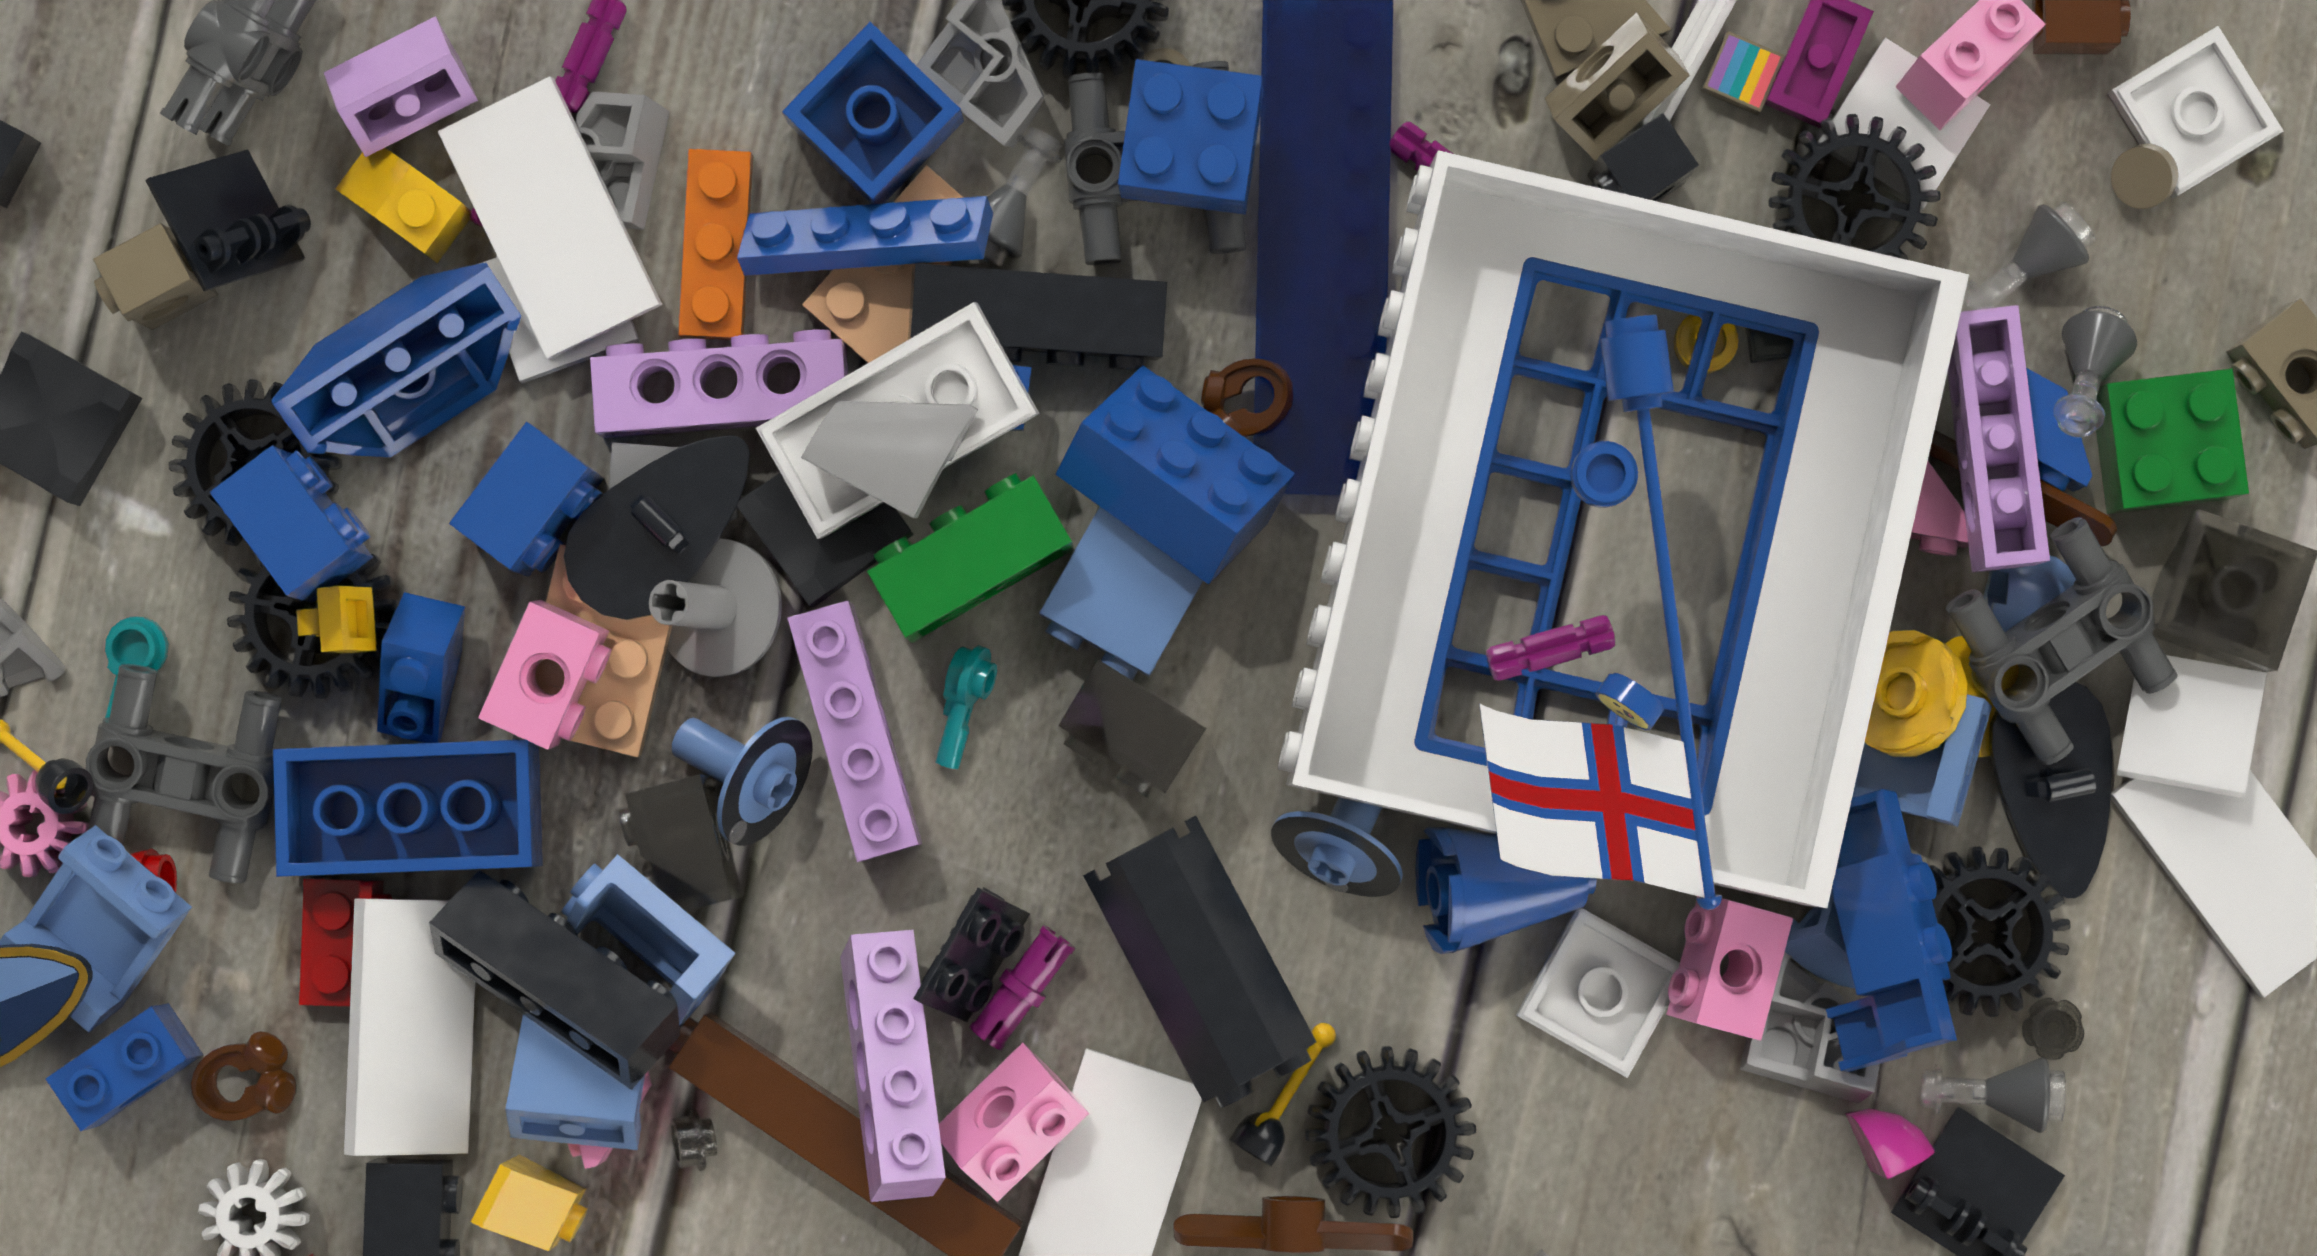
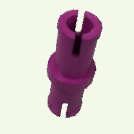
M1045 925L1039 930L1040 933L1014 969L1006 968L999 977L1003 984L976 1021H973L969 1026L982 1040L985 1041L986 1038L991 1040L989 1045L1000 1051L1004 1048L1005 1042L1032 1005L1039 1008L1045 1000L1046 996L1042 993L1068 956L1076 949L1061 935L1059 937L1055 936L1056 932Z

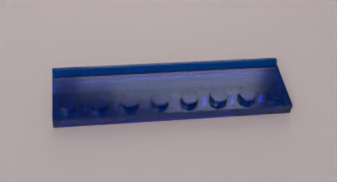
M1262 0L1261 76L1263 77V98L1259 135L1255 358L1275 362L1287 371L1293 384L1294 395L1292 406L1286 417L1273 429L1259 435H1254L1253 444L1269 452L1277 461L1296 473L1284 495L1340 497L1343 484H1346L1347 479L1356 480L1360 461L1349 459L1357 423L1361 421L1362 415L1371 417L1375 400L1364 397L1366 381L1371 362L1375 360L1376 353L1385 354L1387 348V337L1378 335L1384 304L1386 298H1388L1391 150L1389 143L1391 141L1393 0ZM1264 377L1254 378V413H1261L1270 407L1275 395L1274 388L1269 380Z

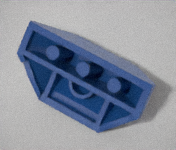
M487 263L421 276L316 343L272 398V404L307 453L325 454V452L352 456L391 458L497 389L510 351L514 331H517L521 314Z

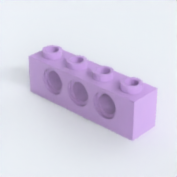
M2019 306L1962 311L1947 374L1972 573L2035 566L2050 561Z
M805 330L794 332V342L769 344L768 335L749 334L731 337V347L706 349L705 339L668 342L669 352L644 353L643 344L631 343L606 346V356L590 357L595 433L602 438L759 427L847 376L846 345L842 339H831L830 330ZM782 362H790L797 365L800 369V381L793 391L786 394H777L769 390L767 378L770 370L775 365ZM718 367H729L736 371L738 378L734 392L722 399L708 396L705 382L709 373ZM659 371L671 373L674 378L675 387L670 398L662 403L647 402L643 394V386L646 379L651 374Z
M847 600L788 617L787 619L857 862H863L921 845L922 840L854 604Z
M914 930L850 935L840 960L870 1202L934 1196L946 1176L924 1007L922 1003L913 999L921 986Z

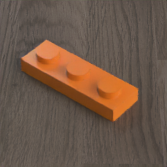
M705 149L688 150L678 332L681 338L731 340V337L744 335L747 276H744L737 256L751 207L753 154L751 152Z

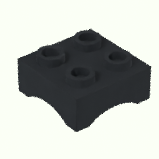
M21 331L10 350L8 359L0 374V464L65 502L81 506L141 402L142 397L41 340Z
M781 473L740 499L737 504L738 509L812 608L876 563L874 554L903 537L909 539L914 535L898 511L883 503L824 538L817 539Z

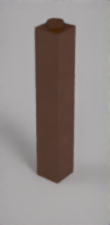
M713 1013L704 1014L699 1023L689 1017L680 1028V1036L669 1047L677 1055L668 1068L948 1256H1002L1021 1228L1022 1220L946 1169V1178L934 1196L870 1202L859 1111Z

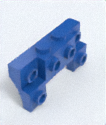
M1880 789L1853 797L1831 890L1856 994L1867 997L1826 1009L1827 1017L1834 1019L1843 1061L1838 1062L1840 1071L1849 1072L1907 1057V1053L1957 1040L1943 980L1951 979L1947 962L1952 958V948L1946 930L1937 922L1932 899H1935L1937 895L1934 875L1928 864L1922 861L1921 855L1911 853L1897 792Z

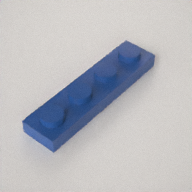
M987 196L749 213L737 260L744 276L983 259L993 211Z

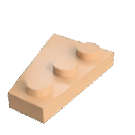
M926 165L894 202L964 197ZM947 261V262H932V263H918V264H932V265H946V266H950L951 263H952V261ZM915 264L833 269L802 305L868 364L908 340L912 268Z

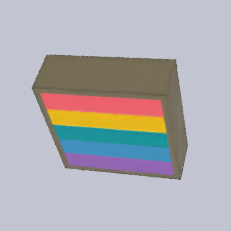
M1727 31L1701 92L1758 116L1785 55Z

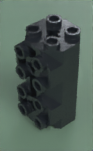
M1195 815L1184 821L1190 831L1187 835L1179 838L1173 827L1105 863L1111 874L1110 876L1101 880L1094 869L1083 875L1203 1103L1216 1098L1220 1108H1224L1255 1091L1250 1081L1272 1068L1277 1078H1280L1310 1062L1311 1058L1306 1048L1316 1043V1040Z

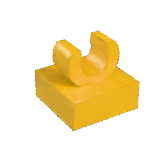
M332 586L317 588L318 608L296 611L298 636L316 635V637H320L321 652L358 653L377 651L372 587Z

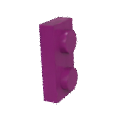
M1809 0L1764 104L1821 129V121L1827 119L1874 11L1849 0Z

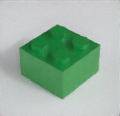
M2233 368L2107 383L2091 391L2107 514L2230 500L2249 494Z

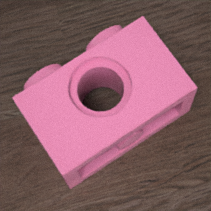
M1979 0L1919 56L1896 85V88L1931 123L1941 130L2019 57L2046 24L2022 0Z
M543 600L529 602L478 718L547 750L558 746L562 738L571 741L586 710L585 706L578 703L588 680L596 684L609 660L611 649L603 645L609 630ZM544 659L555 661L563 669L565 676L564 685L557 694L544 692L536 682V669Z
M1723 898L1720 905L1713 910L1701 908L1696 901L1695 907L1690 911L1686 919L1684 929L1686 942L1679 968L1674 972L1669 983L1668 996L1670 1002L1666 1015L1761 1041L1793 918ZM1728 954V968L1721 977L1720 964L1723 957Z
M1022 1043L939 1123L941 1144L958 1166L998 1202L1089 1113L1059 1076Z

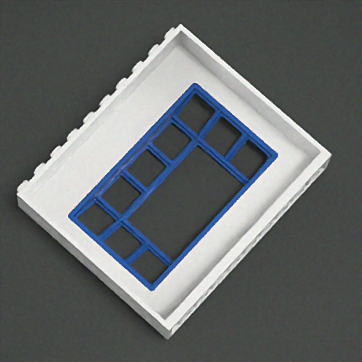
M1438 150L1429 167L1419 166L1418 173L1414 176L1406 212L1417 214L1414 229L1406 227L1398 243L1392 273L1403 276L1400 292L1391 290L1389 298H1386L1378 335L1388 337V344L1385 354L1376 353L1375 360H1372L1364 397L1375 399L1371 417L1362 415L1361 421L1357 423L1349 459L1360 461L1356 480L1347 479L1346 484H1343L1335 521L1346 523L1342 543L1333 541L1332 546L1329 545L1321 583L1332 585L1327 606L1318 605V608H1315L1306 645L1318 648L1313 669L1304 668L1299 673L1292 707L1302 709L1303 713L1298 733L1289 731V733L1286 732L1278 770L1289 772L1286 782L1288 786L1496 834L1485 748L1441 738L1435 734L1446 669L1453 667L1492 676L1486 655L1457 649L1452 645L1467 574L1469 570H1477L1538 585L1540 591L1530 635L1551 630L1581 501L1572 487L1570 471L1576 456L1584 448L1594 443L1603 400L1605 397H1608L1600 341L1602 338H1607L1605 322L1626 318L1628 307L1632 302L1699 316L1702 321L1683 387L1679 392L1674 391L1661 394L1663 407H1659V409L1761 432L1766 436L1707 702L1704 705L1689 703L1692 723L1700 727L1697 763L1714 885L1804 906L1827 908L1969 274ZM1545 280L1609 296L1610 301L1590 370L1576 369L1525 357L1520 354V344L1536 285L1539 281ZM1729 323L1789 337L1794 340L1771 413L1713 401L1702 396L1705 379L1720 328L1723 324ZM1514 376H1522L1583 392V403L1569 464L1566 468L1498 452L1497 443ZM1491 473H1500L1561 489L1562 495L1547 560L1544 565L1482 552L1475 548L1474 543ZM1528 668L1521 670L1522 675L1505 679L1515 682L1518 686L1513 715L1533 719L1537 692L1540 688L1601 702L1595 693L1603 682L1560 673L1546 668L1529 672ZM1655 695L1663 705V712L1660 716L1678 720L1676 699ZM1609 709L1607 724L1627 728L1628 722Z

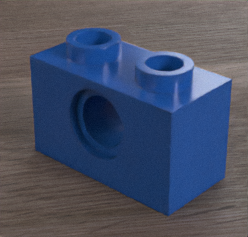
M167 1003L149 1007L45 1079L79 1130L84 1131L101 1126L203 1056V1053L170 1004Z

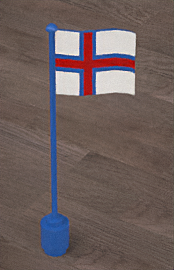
M1656 314L1606 321L1607 338H1602L1600 341L1608 401L1622 400L1623 412L1637 411L1681 741L1614 724L1534 720L1499 712L1482 704H1479L1501 860L1520 868L1552 876L1639 881L1699 896L1696 898L1698 905L1705 910H1713L1720 905L1722 895H1715L1650 416V409L1663 407L1661 394L1672 393L1674 388L1666 330H1659Z

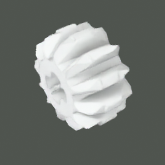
M255 1160L249 1174L245 1167L238 1162L227 1167L229 1183L219 1178L212 1179L208 1183L207 1188L219 1202H204L199 1205L198 1212L203 1216L216 1218V1224L205 1228L201 1234L204 1240H211L220 1235L225 1239L218 1248L217 1256H232L238 1248L239 1256H259V1254L261 1256H281L279 1245L290 1250L299 1246L301 1239L289 1226L307 1224L310 1215L304 1211L292 1210L291 1204L302 1200L307 1194L303 1187L293 1189L287 1193L283 1189L290 1179V1170L287 1168L279 1169L269 1179V1167L266 1160ZM254 1199H256V1210L266 1212V1221L256 1224L252 1228L253 1220L249 1216L242 1215V1207L253 1203Z

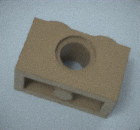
M1636 12L1549 93L1545 100L1554 120L1596 162L1601 154L1615 146L1690 75L1679 55Z
M162 223L93 259L102 276L94 280L101 299L110 312L114 314L120 311L127 321L133 320L151 330L218 296L215 288L203 291L173 232Z
M2299 298L2284 305L2226 352L2235 362L2231 368H2233V374L2238 382L2249 393L2253 395L2260 393L2274 411L2270 418L2278 432L2290 443L2296 444L2299 442L2306 449L2317 445V317L2304 301ZM2290 362L2302 365L2309 374L2310 383L2304 394L2292 390L2286 381L2285 373Z

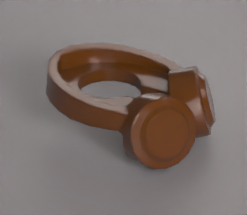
M1243 359L1232 363L1222 371H1210L1204 381L1201 404L1204 409L1220 417L1225 424L1242 436L1259 435L1273 429L1286 417L1292 406L1293 384L1287 371L1279 364L1264 359ZM1256 377H1264L1271 382L1275 396L1273 403L1267 410L1261 413H1252L1246 408L1227 413L1223 409L1227 399L1242 394L1243 387L1249 380Z
M260 1031L251 1035L247 1043L229 1044L213 1050L198 1063L193 1073L191 1088L196 1104L209 1116L224 1121L246 1119L264 1110L276 1114L285 1111L294 1099L297 1086L294 1076L282 1069L288 1058L286 1046L275 1035ZM231 1065L240 1072L254 1069L261 1076L257 1084L245 1087L244 1094L239 1100L229 1101L220 1094L217 1088L218 1073L225 1066Z

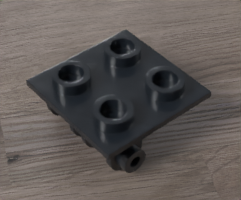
M248 149L149 177L145 180L203 291L305 259L298 242L303 239L305 232L310 230L311 220L309 214L303 208H296L293 205L278 207Z
M985 887L983 889L977 888L974 895H971L967 905L957 920L956 926L951 929L946 943L941 946L939 955L936 956L923 977L922 984L913 999L968 1022L972 1013L980 1010L987 1002L993 988L992 979L1004 958L1011 956L1019 947L1024 936V924L1030 913L1005 901L1004 898Z
M1957 1106L1933 1144L1935 1153L1921 1163L1890 1213L1957 1256H2024L2027 1247L2022 1244L2065 1175Z

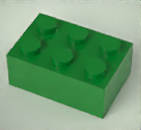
M1014 473L986 489L984 493L988 501L968 513H966L962 505L954 507L929 523L934 532L913 545L907 537H903L874 554L878 565L868 570L867 573L907 640L911 643L918 641L1074 551L1072 540L1034 475L1021 481L1019 475Z

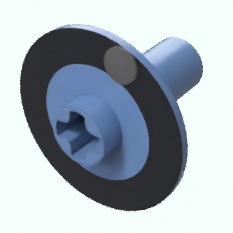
M782 717L768 723L756 732L745 745L697 718H690L680 726L672 742V753L675 757L723 783L717 806L718 827L726 840L738 846L750 845L763 839L786 817L806 782L813 752L812 737L808 727L792 717Z
M1338 797L1330 816L1314 812L1296 811L1281 815L1273 824L1271 838L1279 853L1303 874L1334 891L1358 896L1380 897L1393 893L1401 883L1403 873L1398 860L1388 848L1370 835L1382 807Z

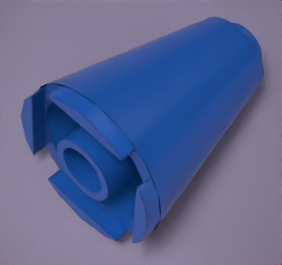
M1429 827L1424 832L1430 839H1421L1417 845L1415 877L1418 906L1429 905L1434 924L1423 925L1432 949L1439 954L1454 953L1583 908L1586 905L1588 895L1594 894L1596 890V878L1552 876L1520 868L1501 860L1497 834L1447 827Z

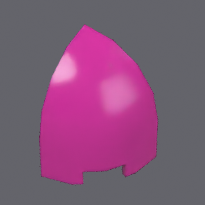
M1870 1108L1845 1113L1870 1171L1883 1178L1890 1179L1907 1171L1935 1153L1934 1147L1922 1130L1898 1114Z

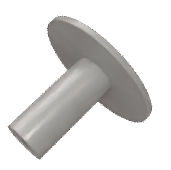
M719 539L690 582L666 580L657 584L650 594L649 609L656 621L664 625H672L667 649L681 665L700 675L727 677L749 669L768 651L780 625L782 600L779 584L773 570L757 551L738 541Z

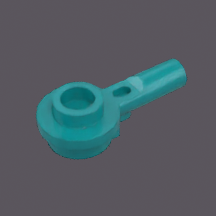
M132 616L120 620L111 628L106 638L107 668L116 677L105 718L110 717L119 666L121 664L141 665L158 671L163 667L168 657L169 643L164 630L157 622L147 617Z
M977 645L972 650L961 646L950 662L943 697L946 699L943 715L948 716L935 760V763L941 766L959 769L970 732L968 723L973 706L979 698L985 700L994 687L998 668L997 664L991 662V652L986 647Z

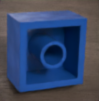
M871 22L782 111L787 123L871 204L885 203L964 122L961 108Z
M1136 59L1118 179L1121 198L1246 215L1263 98V77L1253 74Z
M526 421L449 524L509 570L529 577L535 569L543 573L556 560L560 545L565 544L559 537L573 519L577 521L582 512L603 495L597 487L604 477L544 432Z
M272 445L210 491V494L286 596L313 603L317 600V588L336 586L373 558L363 544L371 538L365 526L350 508L346 507L343 510L336 502L333 503L325 492L333 487L331 481L310 456L305 459L297 450L291 454Z

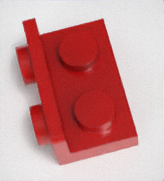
M304 879L299 1005L350 1006L354 899H392L391 894H383L384 881Z

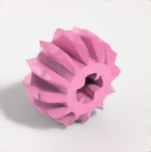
M36 770L32 771L28 783L20 774L7 776L6 785L9 795L0 791V848L4 847L0 855V867L2 869H12L20 862V870L24 877H36L41 869V865L49 873H57L63 864L58 856L63 848L73 841L71 839L72 834H83L89 828V823L74 821L73 814L82 811L87 806V802L80 809L72 813L60 814L52 810L40 799L35 788V777L38 773ZM32 813H42L45 818V822L37 827L38 834H27L25 830V825L33 820Z

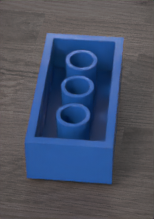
M524 739L273 749L276 877L543 866L539 746Z

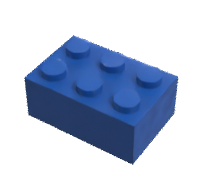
M1143 365L1081 422L1055 475L1204 582L1210 584L1268 524L1296 473L1277 461L1269 452L1259 448L1229 427L1220 417L1208 412L1177 390L1168 380L1156 375Z

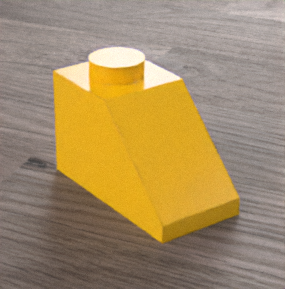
M386 148L367 157L362 152L335 188L436 263L439 262L470 220L471 210L461 201Z
M519 1154L499 1165L470 1222L483 1229L549 1251L558 1245L561 1238L570 1243L577 1233L588 1208L579 1204L586 1188Z

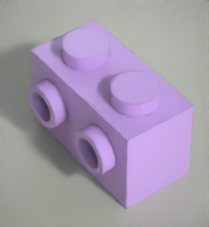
M436 16L324 72L336 109L365 157L478 101L464 65Z

